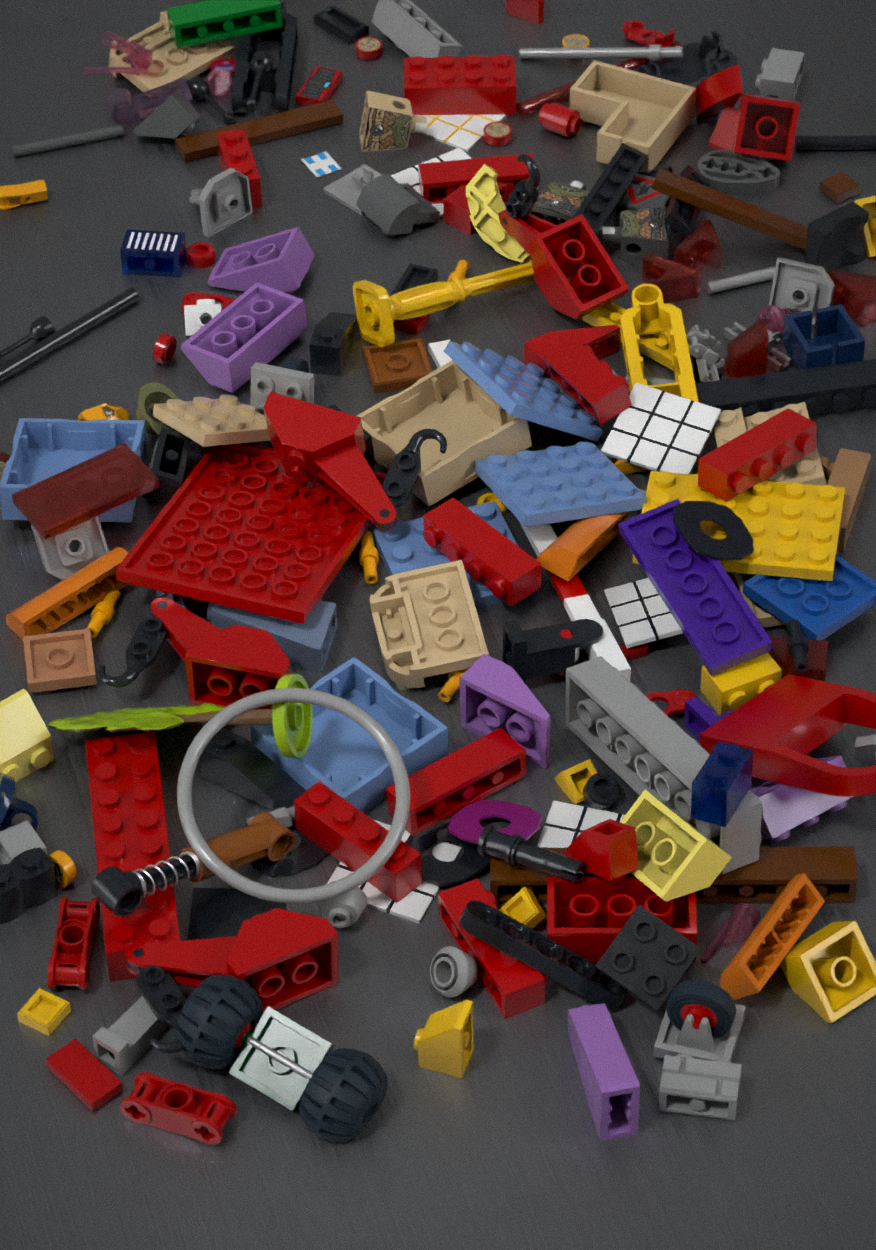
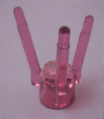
M105 31V36L121 44L102 39L101 43L127 53V64H130L131 67H85L83 69L84 73H131L139 76L141 70L149 71L153 50L146 49L145 46L135 44L121 36Z
M747 903L735 905L729 919L724 920L720 931L700 958V962L706 963L722 941V945L725 948L729 947L733 940L745 942L760 921L761 916L758 909Z

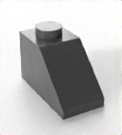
M177 90L133 130V133L138 136L176 138L181 133L187 136L198 126L195 120L201 115L184 95Z

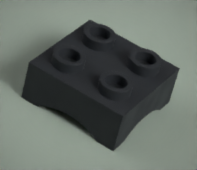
M852 201L808 223L805 263L821 266L830 275L834 270L842 266L858 264L864 261L865 250L862 233L868 221L869 212Z
M638 905L596 964L595 969L657 1012L701 948L644 907Z

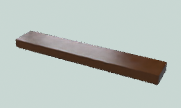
M329 100L176 138L175 143L183 160L188 162L218 154L217 133L233 129H245L249 144L252 146L343 123V114L334 100Z
M662 168L659 169L652 185L653 190L806 250L807 226Z

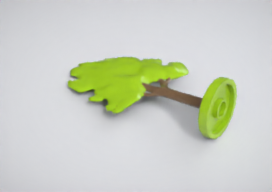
M285 674L278 680L275 688L309 689L307 682L299 674ZM203 703L198 706L179 705L161 708L139 707L134 709L128 707L115 709L112 712L98 711L92 715L56 719L47 724V726L66 733H81L102 728L110 732L119 730L161 731L179 727L183 724L205 725L213 716L223 710L225 706ZM310 703L272 704V709L248 711L233 719L227 725H272L277 748L283 757L291 759L302 758L307 753L311 743L313 708Z

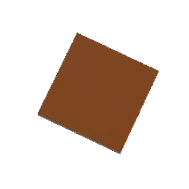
M421 338L394 342L386 347H379L378 345L362 347V357L374 394L407 389L422 377L433 372Z

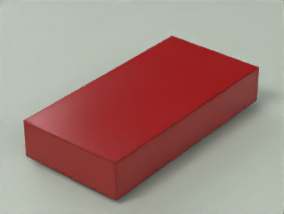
M76 1038L45 1058L46 1067L92 1112L123 1092L122 1082Z

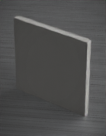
M364 164L324 187L323 192L363 216L365 213L356 206L358 197L370 181L382 174Z

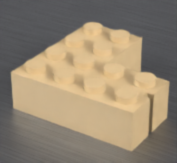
M596 60L590 64L570 88V108L579 111L583 122L602 126L597 132L596 161L609 164L617 150L624 143L648 155L641 172H651L695 117L696 88Z

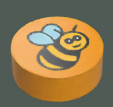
M56 850L48 855L54 862L58 887L65 888L76 881L77 869L68 854Z

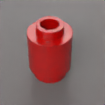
M546 103L540 110L538 122L540 125H543L545 130L570 138L581 129L582 118H580V113L577 110L557 103Z

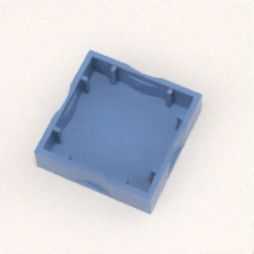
M19 418L12 441L13 452L6 462L0 482L2 520L45 521L94 505L100 522L132 521L147 455L145 420L75 421L67 419Z
M355 657L319 679L310 688L341 697L372 716L395 742L403 758L408 776L449 755L448 727L415 702L398 694L386 680ZM312 704L313 730L311 743L307 753L302 758L291 759L283 757L277 748L272 725H250L251 742L306 791L320 781L366 814L387 799L386 788L395 783L390 764L375 739L358 723L335 710Z

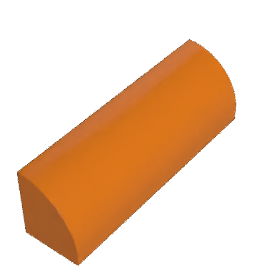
M629 512L578 519L550 544L536 560L541 563L542 568L569 582L619 534L618 523L627 520Z
M121 547L114 548L6 615V624L22 640L24 636L51 633L102 601L110 592L120 590L129 584L116 581V569L128 552Z
M805 873L799 874L790 880L722 972L720 986L729 993L733 1000L761 991L824 904L825 900Z

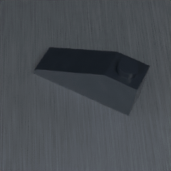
M330 312L316 325L309 344L311 373L341 376L358 329L355 314Z
M224 728L214 735L200 756L202 778L271 810L280 807H286L287 809L294 806L293 800L306 791L248 739Z

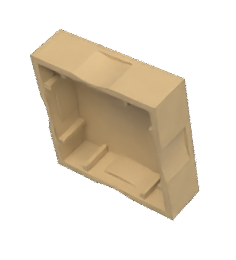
M453 360L422 377L406 390L384 399L357 415L361 417L363 430L371 436L372 458L387 471L395 455L408 445L416 432L429 428L435 429L445 436L447 440V450L445 453L440 452V444L435 439L425 440L420 448L421 470L412 493L428 507L478 478L479 476L475 472V460L485 459L495 454L502 456L513 455L532 446L527 420L509 415Z

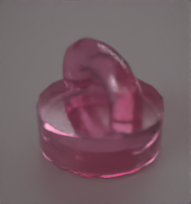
M223 68L212 70L206 81L210 92L221 97L231 94L234 75L229 70Z
M776 305L765 307L759 312V325L767 323L771 332L783 333L784 317L790 314L789 308H780Z

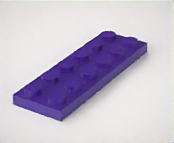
M676 499L618 523L619 533L707 671L713 676L772 651L773 642L719 560L696 553L683 540L673 522V508L681 504L679 499Z

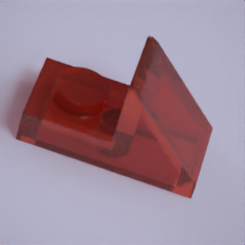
M706 219L675 248L674 273L684 277L692 268H696L700 262L716 269L720 268L721 244L712 221Z
M648 253L643 258L642 283L658 286L662 291L664 303L699 297L701 271L652 253Z

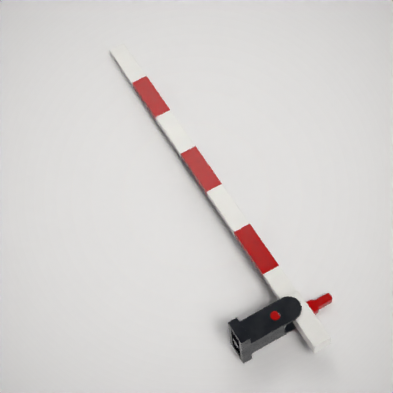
M451 340L428 343V351L437 368L452 361L444 352ZM519 521L537 557L557 539L550 524L524 527ZM544 569L571 621L522 631L517 620L503 622L502 661L513 667L526 684L527 679L551 674L566 677V668L602 656L630 682L631 667L627 660L647 656L648 644L645 643L626 648L623 644H618L606 621L601 619L578 575L576 574L568 582Z

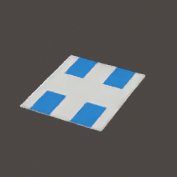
M327 152L301 160L316 177L342 169Z

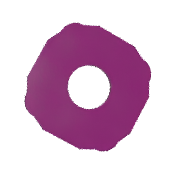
M480 800L464 806L450 818L448 831L463 841L478 844L479 837L484 830V827L479 823L487 818L499 817L507 819L511 823L506 828L498 829L499 832L511 836L519 834L528 840L540 829L542 816L526 806L506 801Z

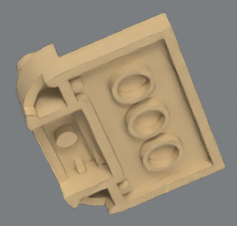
M167 11L160 13V22L127 40H124L121 36L113 40V46L110 50L109 71L115 78L123 75L154 100L210 69L214 61L233 56L235 54V46L227 39L177 49L169 32Z
M805 402L789 404L783 408L758 412L748 417H743L741 408L722 411L714 429L717 447L733 440L787 408L809 419ZM817 445L815 451L765 480L827 485Z
M462 560L393 574L385 578L386 584L380 587L374 595L370 594L373 623L385 670L389 678L396 683L398 689L406 691L412 688L425 687V677L467 669L483 654L489 656Z

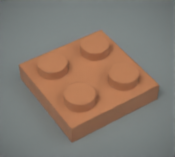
M90 628L23 637L29 693L97 685Z

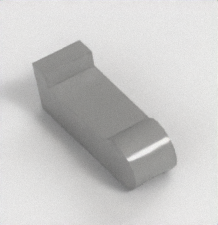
M180 989L185 998H187L186 992ZM141 996L109 1029L102 1026L92 1036L95 1057L103 1065L123 1076L151 1046L150 1039H157L169 1024L159 1020L143 996ZM110 1052L114 1053L115 1059L110 1056Z

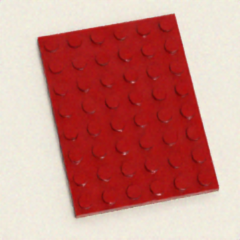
M249 443L211 446L117 567L116 581L160 590L163 593L190 597L197 601L216 603L227 608L246 610L258 615L285 619L288 622L304 624L372 522L324 481L320 483L312 481L301 482L288 475L275 449ZM373 471L382 486L387 473Z

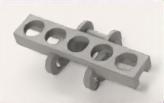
M735 322L732 328H724V337L775 371L783 372L791 367L792 359L775 348V346L781 343L783 334L781 332H771L767 323H763L758 327L753 325L746 329ZM765 335L768 337L763 343L758 341V339Z
M695 324L686 336L687 342L691 344L689 353L696 358L700 381L719 380L717 369L725 364V359H719V354L716 353L721 348V342L717 341L715 343L716 339L714 336L709 335V330L705 329L701 332L698 325Z

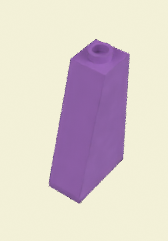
M606 1004L584 1005L579 1008L568 1009L567 1034L600 1141L638 1135L640 1084Z

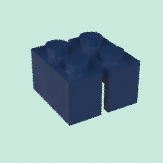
M842 304L816 309L814 338H811L813 317L811 311L786 315L784 317L782 345L797 370L863 361L865 340Z

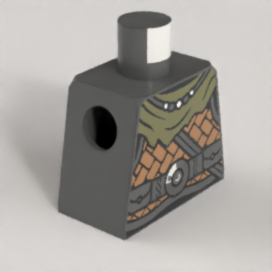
M573 181L570 185L551 182L539 193L537 202L530 214L555 225H560L572 219L589 192L584 184L579 181Z
M667 206L622 211L620 213V226H604L602 228V244H620V258L623 260L668 264V226L664 220Z

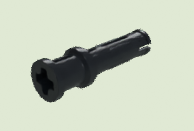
M488 825L479 837L477 851L482 857L493 856L502 859L506 865L511 867L522 864L571 881L574 884H580L585 877L586 872L579 871V869H587L586 862L528 844L522 835L515 834L511 836L499 832L496 826Z

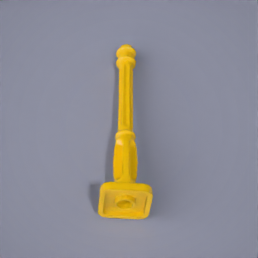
M532 262L464 280L453 278L451 281L419 285L389 296L384 287L370 281L361 280L354 282L353 295L360 335L365 341L379 347L390 346L395 341L394 320H405L428 315L456 303L462 304L466 298L535 280Z

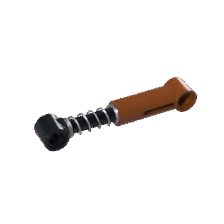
M262 812L256 815L247 826L205 841L221 861L231 869H235L265 857L271 861L282 859L292 849L295 835L271 813ZM189 846L184 848L178 857L172 856L167 861L157 862L156 865H147L144 870L136 869L123 872L119 867L110 866L97 875L93 881L91 892L113 914L123 918L132 914L139 907L146 893L153 895L156 888L164 891L167 884L175 887L178 884V880L188 882L189 880L191 882H200L216 875L207 868L193 848Z

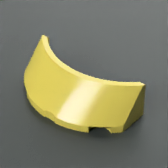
M484 164L466 186V197L468 198L470 219L473 226L484 242L492 246L497 253L516 262L524 264L532 262L531 256L500 224L499 213L506 209V205L499 192L497 184L498 174L493 167Z

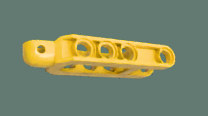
M638 285L632 291V308L627 309L620 316L621 341L630 393L635 383L648 386L647 379H644L643 356L640 357L639 337L661 333L668 338L675 383L649 385L648 387L699 402L681 309L672 304L664 303L662 292L656 285Z

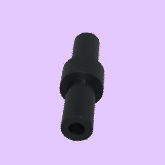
M793 619L787 623L789 635L787 639L788 653L793 657L795 670L798 673H804L809 668L806 656L809 651L807 638L802 635L800 622Z

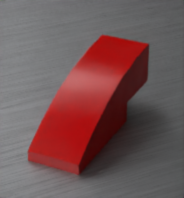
M739 65L726 68L705 79L695 87V119L718 117L725 105L734 108L743 93Z

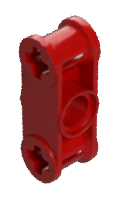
M61 897L53 951L48 962L47 983L49 989H56L57 986H79L80 990L88 989L95 935L100 922V901L97 898H92L91 902L69 901L68 897Z
M141 1072L134 1079V1089L129 1097H125L121 1101L119 1107L122 1114L135 1123L147 1124L167 1130L173 1134L197 1139L209 1145H216L222 1140V1130L225 1124L237 1113L235 1103L226 1095L160 1078L148 1072Z

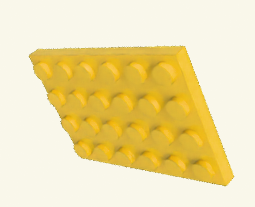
M650 471L645 494L646 503L643 504L641 514L679 499L681 503L685 501H711L724 505L742 519L753 538L754 551L750 556H746L741 560H719L726 572L833 581L845 499V487L763 480L726 502L699 487L698 474ZM711 521L700 523L702 531L709 537L718 540L726 538V532L718 524ZM633 555V563L639 564V562Z

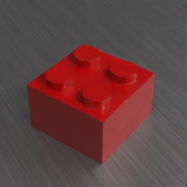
M742 93L732 145L733 152L791 161L801 104L793 100Z

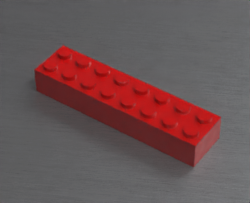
M155 732L85 740L98 874L110 866L119 867L124 872L136 869L144 870L147 865H156L159 861H167L170 858ZM167 884L164 891L156 888L153 895L146 893L139 907L127 917H117L101 903L110 982L137 979L138 975L131 974L126 968L125 952L130 945L135 943L180 941L174 886Z

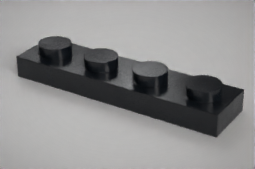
M690 165L680 174V176L709 187L710 185ZM672 197L664 220L673 233H679L686 239L693 232L701 209Z

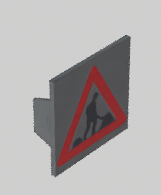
M638 174L617 207L635 210L667 206L668 209L671 197L652 189L655 178Z

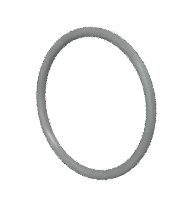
M280 688L266 690L244 697L225 707L213 716L195 736L183 759L178 776L177 806L184 833L199 859L210 871L231 887L250 896L277 903L302 904L324 901L347 893L366 882L385 865L396 850L405 831L410 811L411 797L407 769L395 742L387 731L372 716L355 704L341 697L313 689ZM284 702L310 703L335 710L358 723L375 739L383 750L393 772L396 804L393 821L386 838L376 853L364 865L335 882L306 889H287L252 881L221 861L210 849L197 826L192 806V783L202 752L214 735L233 719L248 711L270 704Z

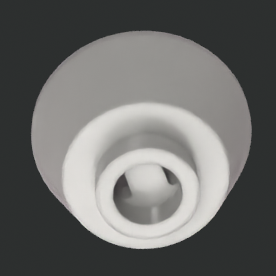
M356 887L340 896L319 901L318 905L323 918L328 919L332 926L344 928L353 925L361 916L367 906V897L359 887Z
M443 947L436 953L431 962L430 978L432 984L444 997L452 998L459 996L470 989L477 980L478 968L476 961L471 955L457 947Z

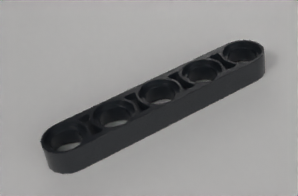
M477 900L469 901L459 917L460 925L471 935L597 1004L605 1003L607 1009H618L629 993L596 970L595 963L484 902Z

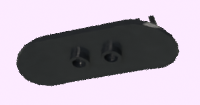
M712 31V39L704 35L701 42L683 46V58H662L661 61L651 60L649 63L641 65L633 71L695 87L710 76L736 65L738 60L731 51L724 48L722 35Z

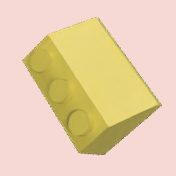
M25 689L0 701V772L13 777L16 783L55 760L51 734Z
M647 790L642 792L620 821V823L636 828L639 869L631 873L666 902L710 887L732 858L682 816Z

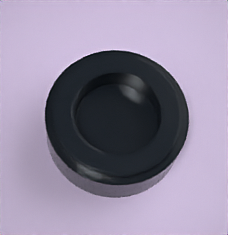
M597 773L591 776L583 788V797L586 803L594 809H610L620 796L618 782L615 778L605 773Z

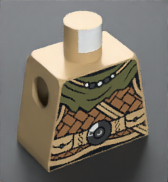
M366 91L359 132L362 152L405 149L408 146L410 133H426V116H413L411 103L408 99Z

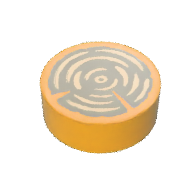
M580 34L568 35L562 40V48H589V39Z

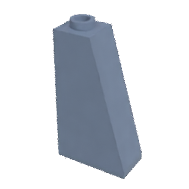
M319 601L304 624L288 622L285 619L267 615H258L254 612L237 608H227L209 602L207 608V619L212 620V624L218 628L225 629L236 624L268 630L289 658L291 664L315 673L323 672L337 630L336 603Z

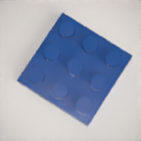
M836 555L833 581L755 575L743 583V594L786 624L790 620H798L801 625L802 635L816 645L876 605V581Z

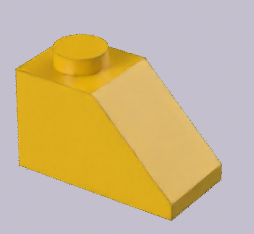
M464 1000L430 1014L425 1027L417 1030L413 1048L418 1051V1067L462 1078L474 1051L473 1001Z

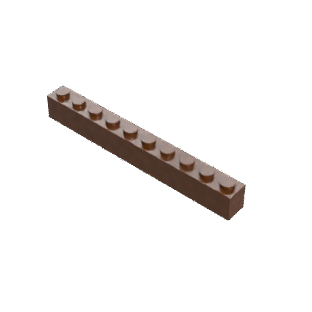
M760 846L759 860L725 874L720 872L710 887L695 892L696 904H773L790 880L802 873L806 874L825 900L824 904H855L858 883L854 847ZM541 847L561 855L567 849ZM490 856V891L493 893L497 905H504L524 886L532 890L540 905H547V877L557 876L522 864L511 867L506 865L504 860ZM590 872L585 874V877H601ZM631 872L624 875V877H635Z

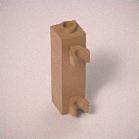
M840 448L835 463L824 456H820L825 479L826 481L829 480L827 485L845 487V499L837 547L838 552L844 553L869 480L872 454Z

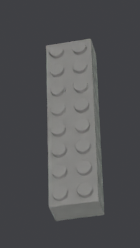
M602 656L566 668L565 725L635 792L641 795L644 790H647L729 854L732 858L721 871L722 874L759 860L760 843L762 840L761 817L763 805L757 795L748 790L716 758L715 775L713 778V756L710 782L711 755ZM708 761H709V775H708V787H707V770H708ZM705 766H706L705 792L703 793V790H704V769H705ZM701 772H702V794H701V798H700ZM698 777H699V792H698V803H697V787H698ZM695 781H696L695 808L693 809V807H694V785H695Z

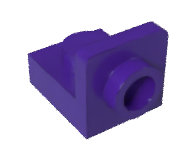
M696 696L685 703L684 727L700 742V733L734 710L717 717L715 711L711 707L706 706Z

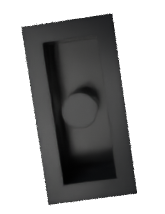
M161 428L152 452L142 494L143 498L162 504H167L182 484L192 441L190 438L182 433Z

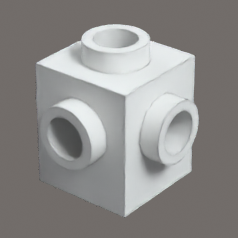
M215 299L197 300V305H184L186 338H190L204 326L202 324L203 319H213L222 311L221 304H215Z

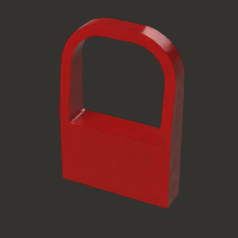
M788 674L699 734L701 747L713 757L716 750L715 758L730 772L831 796L851 797L876 793V765L863 768H844L807 756L809 752L850 724L876 729V694L872 692Z

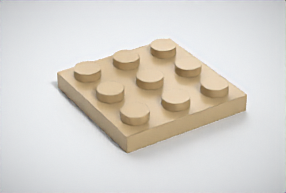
M220 395L219 399L194 397L193 401L168 399L167 403L154 404L153 417L203 447L270 441L265 415L255 411V407L238 401V397L233 395Z

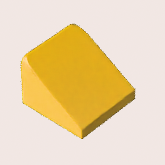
M588 759L560 772L554 779L557 785L576 805L585 800L583 797L584 785L591 776L597 774V771L591 760Z

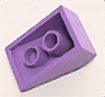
M296 227L224 249L207 283L212 287L247 291L258 282L290 294L300 287L315 254L300 228Z
M483 654L460 677L461 727L481 737L502 728L525 749L527 760L547 769L550 765L551 716L513 667L503 661Z

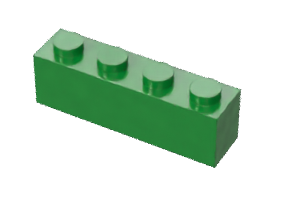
M206 0L167 8L169 32L177 49L283 27L279 0Z

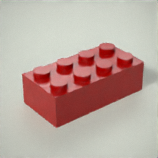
M499 54L495 56L469 55L467 57H451L444 55L433 58L421 56L404 58V98L410 101L413 115H516L515 56Z
M547 877V937L591 962H599L638 905H641L697 945L696 895L693 892L666 902L637 877H624L618 881H606L602 877H584L580 884H574L559 877Z

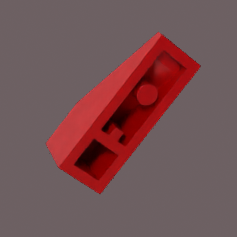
M615 324L547 332L524 343V365H528L529 362L534 363L545 371L543 375L546 378L552 379L544 357L573 337L583 346L588 344L600 361L619 352L620 327Z

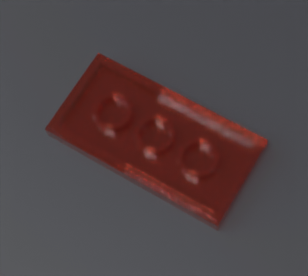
M123 443L12 494L13 504L43 538L47 540L158 488L159 479L126 443Z

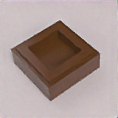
M842 171L821 180L819 189L836 203L860 194L861 185Z

